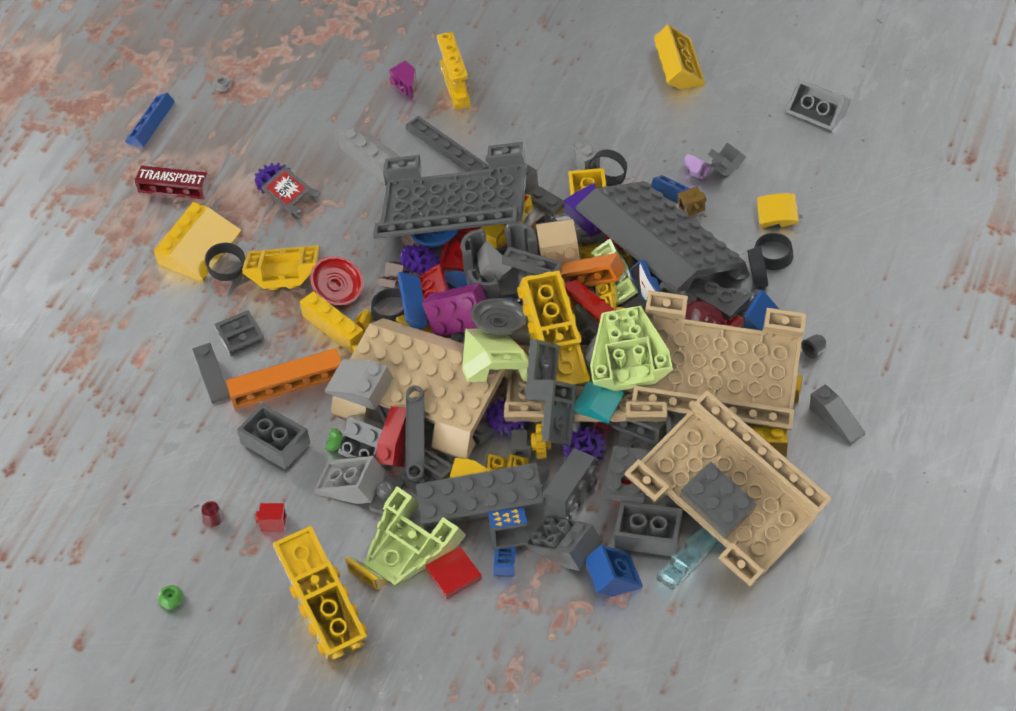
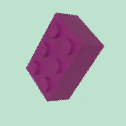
M477 283L430 294L422 305L433 333L438 336H445L463 332L466 329L478 328L472 321L471 310L474 305L482 300H486L481 284Z

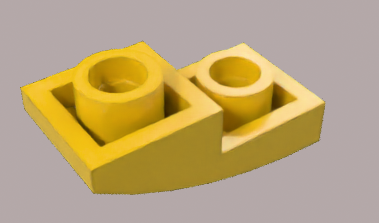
M615 282L595 285L596 295L616 310L617 292Z
M488 454L485 468L492 471L529 464V459L512 454L508 458Z

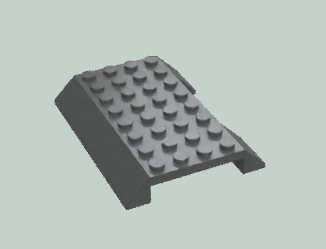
M524 142L488 146L487 160L490 169L428 177L422 176L420 155L385 159L383 172L387 180L381 222L375 223L373 238L522 222L527 175Z
M646 181L595 188L575 208L636 260L640 261L642 259L647 261L649 270L675 292L689 290L693 278L697 276L726 271L736 280L748 278L750 275L746 262L739 257L738 253L730 250L724 242L716 239L711 232L701 227L699 222L692 220L686 212L677 208L675 203L667 200L661 192L653 189Z

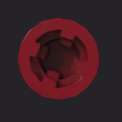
M208 501L201 507V518L205 526L215 527L222 523L224 514L216 502Z

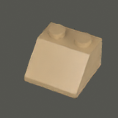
M573 219L536 224L540 256L563 263L580 260Z

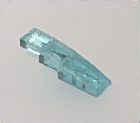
M702 527L685 541L684 547L678 553L671 557L670 564L657 574L656 580L674 590L706 559L718 545L719 541Z

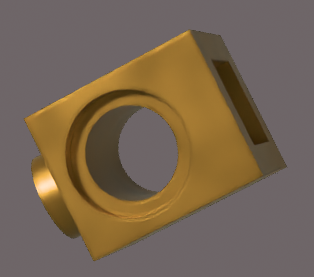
M697 186L678 193L677 206L681 211L686 212L688 216L705 210L707 198L704 192H701Z

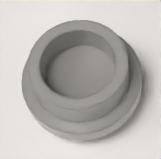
M220 76L216 79L215 88L218 91L224 92L231 88L232 83L228 77Z

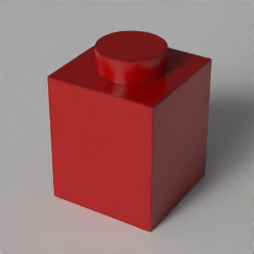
M260 503L259 511H256L255 521L259 523L260 530L285 531L287 520L285 504Z

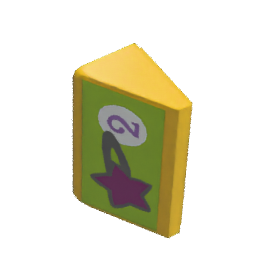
M345 558L347 570L376 591H379L387 583L384 577L358 559Z

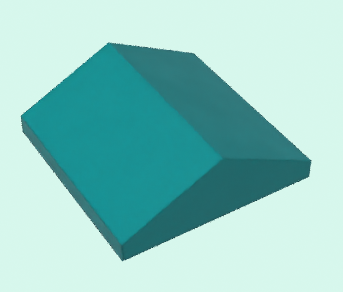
M593 381L586 382L574 404V413L609 423L624 393L593 385Z

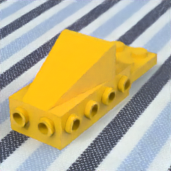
M560 270L522 278L519 287H517L519 298H522L524 303L522 306L523 313L529 320V344L530 339H538L559 345L556 380L576 386L585 385L586 382L590 381V377L580 348L581 334L576 327V318L572 313L570 298L567 296L565 281L561 277Z
M310 525L274 542L273 547L291 582V587H289L290 593L294 599H298L300 603L298 609L302 617H306L310 623L307 627L311 636H316L319 642L316 646L321 656L325 655L327 660L330 658L336 660L345 655L344 651L350 648L354 651L364 646L363 642L366 641V634H368L367 628L363 622L360 623L357 617L359 615L354 603H350L348 596H350L346 586L341 585L338 579L340 577L338 569L328 561L312 526Z

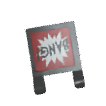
M286 166L261 187L265 193L286 209L295 220L301 216L302 211L294 205L307 194L310 200L316 203L320 197L319 191L307 185Z

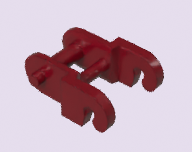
M601 421L595 422V426L593 429H589V432L596 429L597 434H602L597 430L599 427L604 429L605 432L602 434V440H605L606 444L609 440L607 436L612 431V426H605L601 424Z

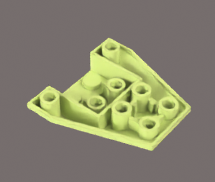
M641 306L601 314L590 364L593 385L613 391L631 389L634 386L642 387L656 384L673 370L670 351Z
M481 329L465 330L462 370L467 382H486L489 369H518L523 381H527L529 356L509 335H494L486 333Z

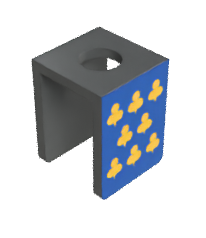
M523 507L488 512L489 534L493 550L529 544L525 529L528 522Z

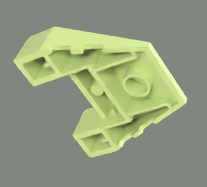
M399 487L395 488L384 504L381 521L377 524V533L375 538L372 539L364 562L365 565L395 586L424 570L425 565L456 549L466 536L460 528L444 517L431 534L410 521L409 519L418 508L419 503Z

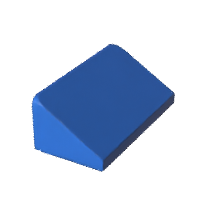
M664 175L653 178L651 183L653 189L661 192L665 198L676 203L678 201V193L691 189Z

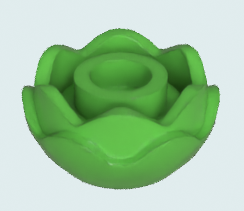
M331 428L325 447L329 452L339 449L343 437L339 429Z
M175 585L165 586L158 594V603L165 609H176L182 604L184 593Z

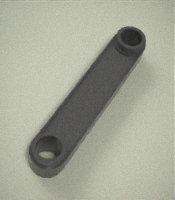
M413 385L406 391V475L410 481L419 482L423 479L425 473L424 392L421 387ZM414 391L420 392V396L415 399L411 398L410 394ZM413 469L420 470V474L416 477L411 476L410 472Z

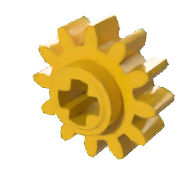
M536 424V433H531L532 451L536 450L537 459H547V450H551L552 447L551 442L542 441L543 424Z

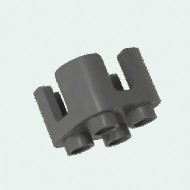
M518 222L505 226L506 246L496 249L501 255L504 256L509 247L538 255L537 239L532 227ZM479 229L466 234L461 241V250L467 286L480 283L486 299L513 298L515 302L522 305L523 300L518 296L517 287H519L522 278L537 274L513 267L502 281L498 282V279L494 278L493 282H488L480 274L476 256L479 249L487 241L485 231Z

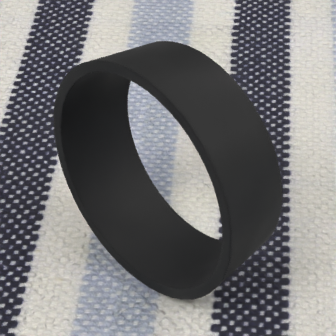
M604 149L598 151L589 162L588 169H598L595 164L596 158H611L621 165L624 173L619 176L605 175L606 186L622 184L628 168L625 158L614 150Z
M767 233L759 237L755 247L773 241L780 242L790 249L786 256L779 259H770L763 256L767 270H781L791 264L794 254L789 238L779 233Z
M218 243L206 252V267L213 278L220 281H231L241 275L245 254L237 245ZM231 253L240 259L242 266L233 273L221 274L213 271L209 267V263L217 254Z
M758 246L747 250L754 286H768L761 247Z
M393 288L385 289L373 297L371 315L374 321L384 318L397 322L395 319L404 315V309L395 315H382L374 309V306L384 298H401L400 290Z

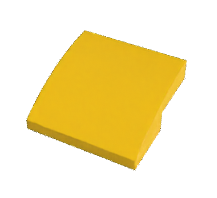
M778 193L757 197L759 223L762 229L779 223L782 228L799 223L795 194Z

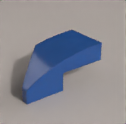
M461 271L444 272L449 287L460 288L467 286L465 274Z

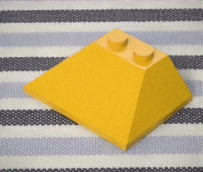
M320 245L248 251L242 272L263 289L296 288L311 274L313 266L318 261Z

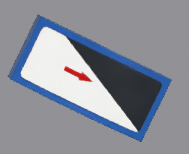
M641 259L629 270L632 281L645 303H647L648 290L661 292L657 278L650 275L647 261Z

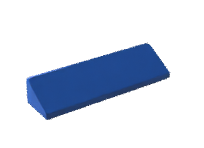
M168 93L157 95L125 142L141 147L145 146L175 103L174 99Z
M398 272L405 321L410 327L421 330L428 325L422 305L424 300L420 278Z

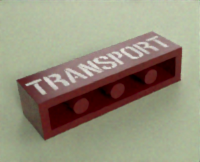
M142 165L134 180L138 193L205 200L211 185L208 172Z

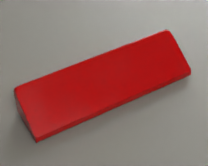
M578 280L565 283L566 293L599 319H601L602 313L615 311L614 308Z

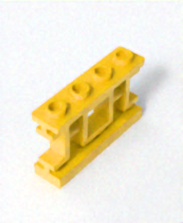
M453 32L437 35V40L443 58L439 62L454 109L470 107L471 101L464 80L468 79V74Z

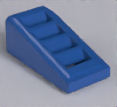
M517 546L495 550L494 575H515ZM500 550H511V552H500ZM500 556H511V558H504Z

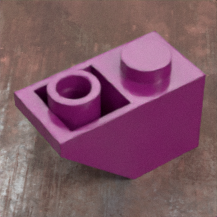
M403 61L389 70V80L403 95L413 99L417 84L416 70L407 61Z

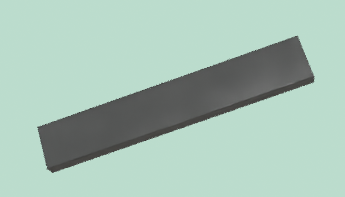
M417 116L406 124L408 131L466 172L489 169L488 164L421 117Z

